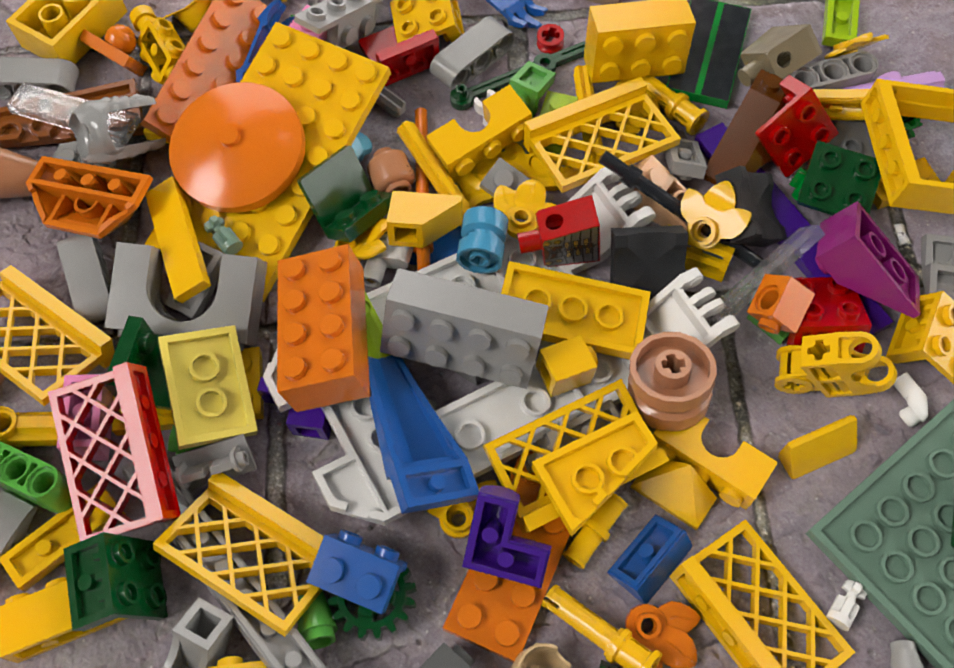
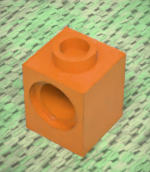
M765 274L747 313L759 321L758 327L769 333L779 334L780 331L797 333L815 294L792 276Z

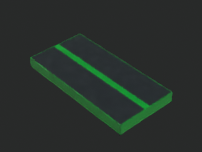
M691 0L689 6L696 25L684 74L670 75L667 87L676 93H685L689 96L690 101L727 109L752 9L714 0Z

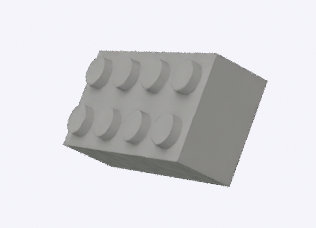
M398 268L386 298L380 352L527 389L542 339L548 305Z

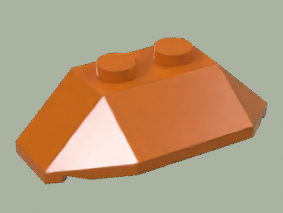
M41 156L27 179L26 185L32 194L39 216L47 228L102 239L130 220L145 196L153 178L147 174Z

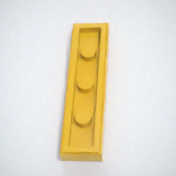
M171 176L147 191L145 197L173 297L178 302L184 303L210 287L211 283L182 188L177 180Z

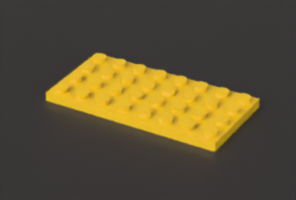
M275 22L240 82L256 83L275 90L291 104L297 113L304 129L306 147L304 160L296 178L272 202L255 210L240 213L218 212L206 208L192 199L182 188L199 242L222 252L212 239L213 234L211 232L207 233L204 229V223L211 216L222 217L225 221L224 226L226 228L230 227L243 242L242 249L235 255L258 257L267 262L262 302L266 300L278 278V260L289 258L313 215V211L297 180L345 145H352L391 75V71L386 65L279 22ZM153 229L145 245H151L160 249L155 229Z

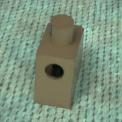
M811 24L771 27L741 52V59L745 65L737 73L741 83L747 87L751 86L761 69L783 79L823 53Z

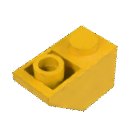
M392 191L386 221L389 245L424 248L462 225V196Z

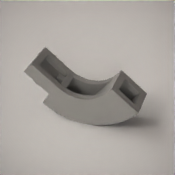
M198 597L172 630V645L162 668H208L217 666V661L223 658L232 633L234 616Z

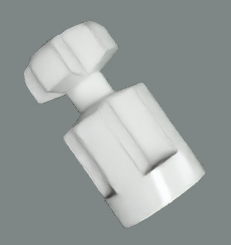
M848 579L844 581L841 587L847 592L846 596L838 594L826 615L834 627L843 631H849L860 609V606L855 603L856 598L865 600L867 593L862 589L863 585L861 583Z

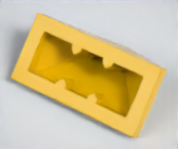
M673 460L637 477L630 487L694 530L699 528L717 499L690 464Z

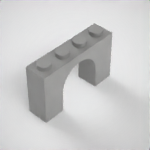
M116 243L104 328L118 330L117 337H121L129 315L144 318L154 334L163 336L235 325L241 351L244 350L245 345H257L267 262L258 257L222 254L217 293L212 305L201 316L193 320L180 322L166 311L161 300L160 285L164 264L161 250L151 245Z

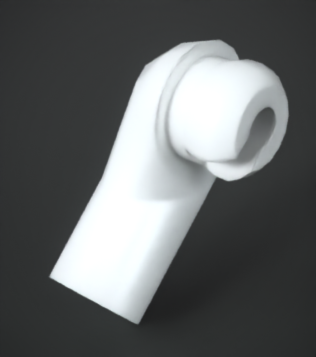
M906 372L896 379L893 386L908 404L906 408L900 410L899 416L908 427H914L918 422L922 421L924 423L928 418V401L923 390Z

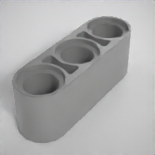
M487 16L440 51L432 60L429 71L451 90L455 89L457 85L460 87V84L467 85L511 49L515 41V34L493 17Z
M858 51L803 65L790 75L812 89H843L844 87L870 83L878 69L879 62L873 54Z
M0 57V100L32 101L73 92L78 81L79 68L71 61L58 58Z
M78 234L58 241L57 248L75 312L92 324L106 320L111 279L98 239Z

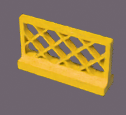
M640 76L525 121L523 145L529 153L534 152L561 193L586 184L600 169L605 167L588 162L591 153L602 155L607 150L629 165L630 163H637L651 155L654 156L678 146L681 137L646 94L647 84ZM644 108L649 117L644 119L629 114ZM612 120L620 122L621 126L619 131L601 127V124ZM626 124L645 128L642 137L625 133ZM653 130L663 133L666 138L658 141L646 137L648 131ZM581 132L593 134L590 143L572 139V136ZM597 136L614 139L613 148L595 144ZM620 141L639 146L638 150L631 153L617 149ZM551 144L563 146L560 155L547 152L544 147ZM568 147L586 151L584 159L579 160L565 156ZM561 165L580 169L579 173L565 179L560 172Z
M12 265L0 272L2 280L0 282V297L3 295L10 300L9 307L0 308V318L8 317L7 327H0V337H5L4 347H0V357H2V359L0 358V373L45 406L50 402L48 392L63 387L65 375H86L98 365L105 369L110 366L115 353L111 337ZM32 316L35 319L34 326L14 327L15 317ZM57 335L60 337V345L39 346L40 336ZM33 336L32 346L11 347L12 337ZM65 354H83L87 357L78 365H64ZM41 355H59L58 365L37 366V358ZM31 356L29 367H11L9 359L10 357ZM57 375L56 382L44 391L35 385V376Z
M619 379L483 445L502 487L516 492L520 477L541 484L535 475L523 471L529 451L543 456L551 452L531 444L536 429L543 426L558 432L552 449L553 452L559 449L563 434L577 439L585 436L583 433L566 428L569 415L575 410L592 415L586 435L594 431L597 418L614 422L635 411L639 413L623 380ZM616 391L623 404L619 418L600 411L604 396ZM596 400L594 409L585 406ZM562 417L560 425L552 423V421ZM528 433L526 442L517 440V438ZM507 443L524 448L518 468L502 464L495 449ZM657 447L623 484L670 461L663 447ZM507 472L515 475L513 483L511 482ZM542 485L536 501L524 507L521 501L519 502L517 510L518 519L516 521L523 534L531 532L560 517L547 495L544 496L545 490Z
M222 472L212 475L208 479V488L153 542V550L284 637L323 590L312 584L296 586L294 570L312 568L324 536ZM210 504L222 512L223 520L199 523L198 514ZM246 527L254 534V541L230 543L229 529ZM224 530L226 544L201 548L200 533ZM195 534L196 548L178 551L169 545L177 536ZM277 547L285 552V562L263 565L261 549ZM256 550L257 566L233 569L232 553ZM227 554L228 570L210 572L203 567V557ZM288 571L290 587L266 591L265 574ZM259 575L261 592L243 594L236 589L235 579ZM304 595L298 602V596ZM292 597L293 609L284 620L269 611L268 600Z
M746 519L699 553L681 563L669 576L739 668H787V659L805 662L806 668H815V665L823 666L822 668H838L856 653ZM739 534H742L752 546V558L733 554V539ZM725 545V552L718 551V549ZM707 557L724 560V579L710 576L701 565V562ZM732 562L751 566V585L732 581ZM760 569L769 570L778 578V591L759 587ZM731 590L751 594L750 613L738 611L731 603ZM759 596L778 600V619L759 615ZM787 602L796 603L806 612V625L787 621ZM759 624L778 628V648L764 645L758 637ZM787 630L806 634V654L787 650ZM815 636L827 638L838 651V654L831 660L816 657Z

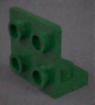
M818 141L814 147L799 192L797 204L833 216L858 201L869 214L881 178L876 158Z
M345 145L297 180L301 191L328 239L350 243L388 214L392 193L373 190L351 146Z
M129 315L107 372L113 371V366L125 362L146 366L155 407L171 410L158 344V337L163 335L154 334L144 318ZM115 381L105 384L104 386L116 398Z
M102 532L63 549L72 631H86L116 618L160 621L168 617L166 606L167 594L163 586L160 566L161 554L153 550L154 541Z

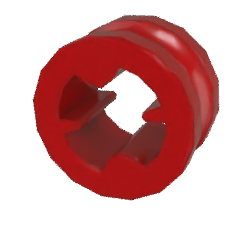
M546 24L540 27L537 31L538 49L543 53L549 54L562 50L564 46L563 29L556 24ZM549 37H554L551 42L546 41Z

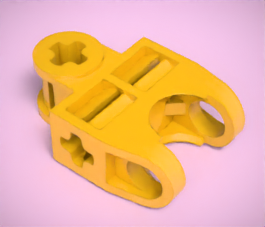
M858 331L802 336L801 346L787 345L777 349L776 359L779 361V376L775 378L774 386L777 390L790 394L821 391L826 398L866 395L889 389L897 379V369L889 358L881 356V345L870 333ZM861 343L872 344V350L869 354L859 353L854 348ZM888 367V374L883 380L871 381L868 379L869 371L872 368Z

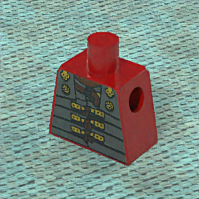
M592 195L538 210L535 213L537 229L517 233L520 253L541 251L544 265L547 267L600 261V224Z

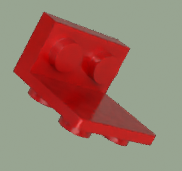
M394 25L359 39V46L366 58L389 67L391 75L385 87L430 68L432 60L440 52L439 37L433 29L417 34L400 43H397Z
M788 75L779 83L786 95L783 98L786 105L755 132V135L781 174L785 177H789L811 158L818 141L829 143L839 134L813 89L791 75Z
M832 277L794 278L815 295L797 333H789L786 346H801L802 336L835 332L862 331L870 333L872 324L857 292L837 284ZM866 343L858 344L854 350L862 353Z

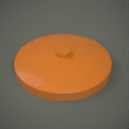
M230 83L204 93L184 110L175 124L169 144L170 166L179 185L192 199L202 206L225 213L247 212L272 202L292 184L304 160L306 147L305 133L294 108L281 94L269 87L256 83Z

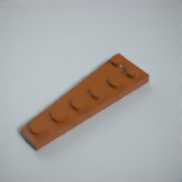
M135 78L1 107L0 147L13 148L76 141L75 134L68 125L71 113L80 104L88 100H100L103 97H130L134 94H140L138 84ZM142 107L108 113L107 127L109 134L129 132L132 133L133 137L145 135L143 132L145 127L140 125L144 118Z

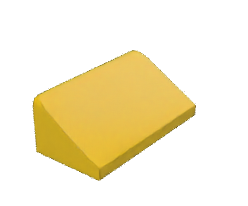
M855 415L846 416L788 442L779 452L778 458L789 477L797 479L853 454L857 449V418Z

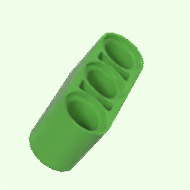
M0 441V487L54 513L65 512L72 507L67 479L63 473L53 465Z

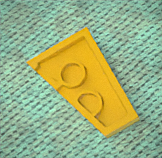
M635 411L532 461L531 468L572 537L656 450L658 442L639 413Z

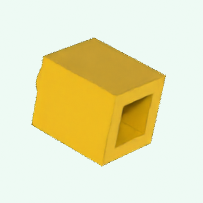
M582 335L540 349L536 362V368L550 397L591 383L598 367L597 355L591 346L587 347Z

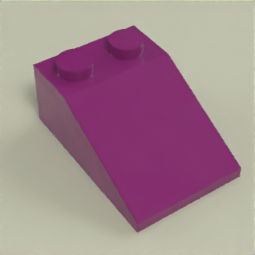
M858 201L820 223L815 261L824 274H830L837 284L909 317L915 318L920 315L919 276Z

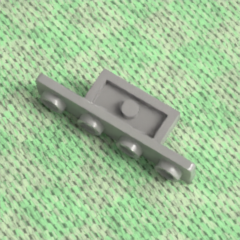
M324 0L295 14L294 22L317 34L327 31L326 42L344 49L359 39L373 33L376 19L374 18L376 5L384 0Z

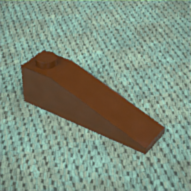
M763 69L760 70L710 158L704 180L716 185L715 175L740 165L745 166L747 172L756 173L767 162L771 163L773 161L755 135V132L786 105L783 101L786 95L779 85L783 79Z

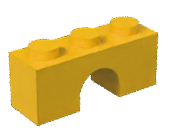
M510 84L482 101L484 119L488 123L484 129L477 132H469L462 129L456 120L452 119L426 135L429 146L452 179L467 175L474 169L475 165L485 159L496 157L504 147L512 142L523 140L524 122L532 119V112Z
M704 417L693 427L681 431L655 430L653 436L658 442L657 447H663L669 460L690 464L703 481L717 491L724 502L733 507H742L747 510L757 498L778 463L745 441L742 442L735 454L729 457H716L710 454L703 446L701 439L702 432L710 420L707 417Z

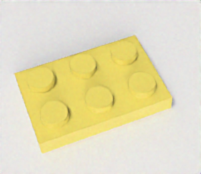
M235 325L158 337L179 450L212 444L244 434L245 437L257 435L258 429Z

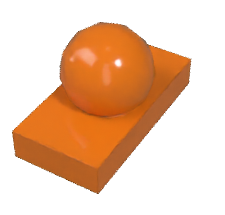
M120 24L111 26L106 31L105 41L85 29L79 37L82 43L139 77L143 76L148 68L128 55L135 50L137 44L136 35L128 26Z

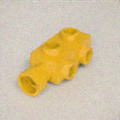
M139 5L133 8L129 15L134 28L141 32L137 39L141 49L139 56L151 66L153 70L151 73L152 79L163 85L184 50L185 45L170 21L157 17L150 6Z

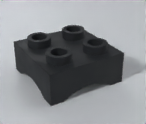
M740 165L715 175L717 184L723 181H729L732 184L736 194L735 208L745 209L752 213L748 227L742 234L730 239L731 243L765 247L787 239L785 228L777 220L772 207V191L774 187L772 174L767 172H747L746 167Z
M682 225L611 228L610 283L651 292L650 301L676 277L685 272L688 232Z

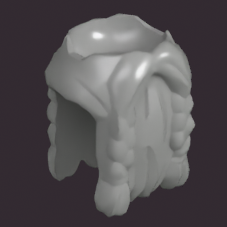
M134 94L130 97H103L100 100H88L80 104L71 113L68 126L75 134L76 148L82 161L92 165L111 164L114 161L128 160L141 154L145 155L146 152L155 151L166 144V138L115 147L107 127L108 113L156 104L155 99L151 96Z

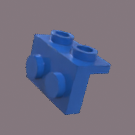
M340 529L339 534L324 535L306 582L376 613H385L399 575L406 570L408 565L407 562L398 559L400 552L377 544L376 549L362 544V536L344 529Z

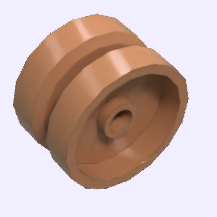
M661 332L648 336L637 344L630 357L627 390L645 424L660 431H681L691 428L701 421L711 404L712 390L717 376L716 360L705 344L697 338L681 332Z

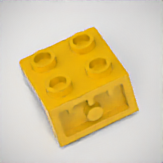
M392 0L390 2L397 43L431 29L435 31L437 36L443 35L446 42L450 40L453 42L465 33L457 0Z
M944 291L920 295V315L912 318L901 313L886 357L894 364L926 359L954 384V300Z

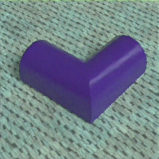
M482 486L478 492L462 567L542 588L552 545L512 535L520 495L502 486Z

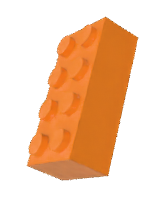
M349 244L278 260L277 392L296 412L370 397L364 268Z

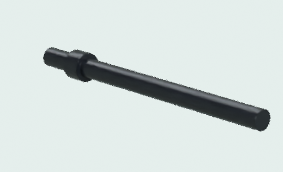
M607 150L604 151L598 162L618 175L620 182L630 189L634 186L688 224L681 214V201L643 176V171L634 164L630 163L627 165ZM707 224L701 228V233L706 237H709L711 234V228ZM730 239L720 240L719 243L735 248L733 255L763 276L765 274H775L777 268L745 245L731 243Z

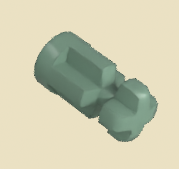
M211 216L204 223L206 232L213 234L212 239L224 254H237L242 249L243 242L230 227L226 228L224 226L225 221L222 217Z

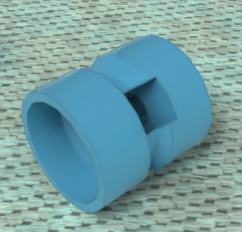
M477 206L468 209L464 213L461 228L462 238L459 239L456 261L461 267L481 274L493 273L502 267L504 242L506 241L509 221L503 212L492 207Z

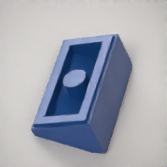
M655 514L607 573L636 599L647 604L691 550L692 543L684 529Z

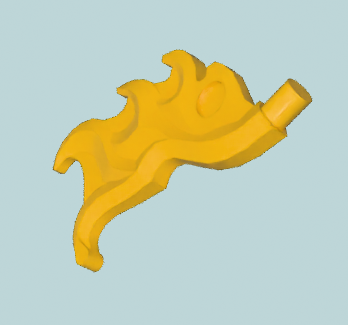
M512 142L504 147L505 151L500 152L496 157L485 159L475 165L474 169L467 175L458 176L453 179L472 208L493 202L494 197L479 186L499 157L529 179L539 180L546 188V191L559 190L534 152L525 154L523 148L516 142ZM561 166L560 172L565 179L577 175L580 170L568 166Z

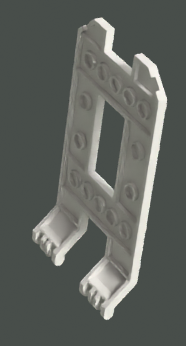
M604 167L568 200L572 201L585 196H593L600 224V261L547 267L544 265L541 251L521 254L518 239L511 237L507 233L506 241L504 242L502 267L496 272L481 274L468 271L456 261L457 253L415 272L497 293L502 291L509 261L575 275L603 262L611 255V228L643 227L656 218V213L650 206H644L628 217L624 211L638 206L642 202L643 196L639 191H634V186L630 189L623 183L614 186L609 191L606 185L619 181L620 177ZM694 267L676 277L649 301L643 340L648 336L661 332H681L697 338L710 348L721 338L737 330L740 323L734 315H728L712 327L705 319L720 313L724 309L725 303L721 298L707 303L716 295L715 290L709 286L703 288L691 298L687 296L684 291L700 284L704 277L698 268ZM392 282L366 293L382 324L386 298ZM541 340L538 350L540 351V349L556 343ZM276 349L271 363L267 365L263 379L278 410L282 413L292 407L277 392ZM596 353L598 367L592 382L554 397H550L536 368L537 361H535L527 389L495 381L435 412L468 458L474 478H477L493 469L483 445L619 379L623 380L627 388L630 360ZM616 391L604 396L602 401L604 403L612 399L614 405L621 403ZM369 397L321 407L346 453L345 456L312 471L313 477L329 509L383 526L406 515L401 513L391 480L386 479ZM596 400L585 406L594 408ZM578 410L571 412L568 421L578 417L584 412ZM562 417L552 421V423L560 425ZM543 426L536 429L531 444L538 446L536 441L552 429ZM528 433L517 438V440L526 442ZM507 443L495 450L502 464L521 455L524 448Z

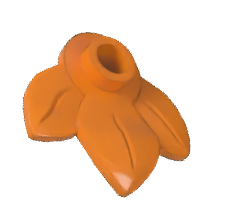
M668 601L659 607L650 604H639L629 611L625 620V628L632 632V637L652 652L658 650L662 653L661 660L656 668H662L663 664L671 668H693L696 666L697 650L692 638L687 633L699 623L701 617L693 608L681 602ZM645 618H650L653 622V628L648 633H644L641 629V623Z

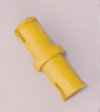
M613 493L586 521L562 555L576 567L584 569L600 543L607 542L611 536L609 530L623 510L627 508L628 504L620 496Z

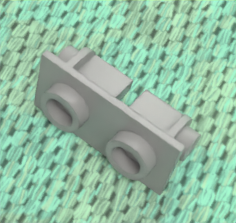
M244 434L171 457L176 467L175 472L171 473L174 487L180 486V488H187L188 490L208 485V479L212 475L221 472L231 478L257 470Z

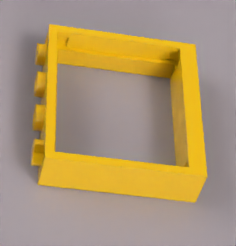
M876 79L860 104L890 207L954 214V183L921 179L901 117L906 116L954 123V89Z

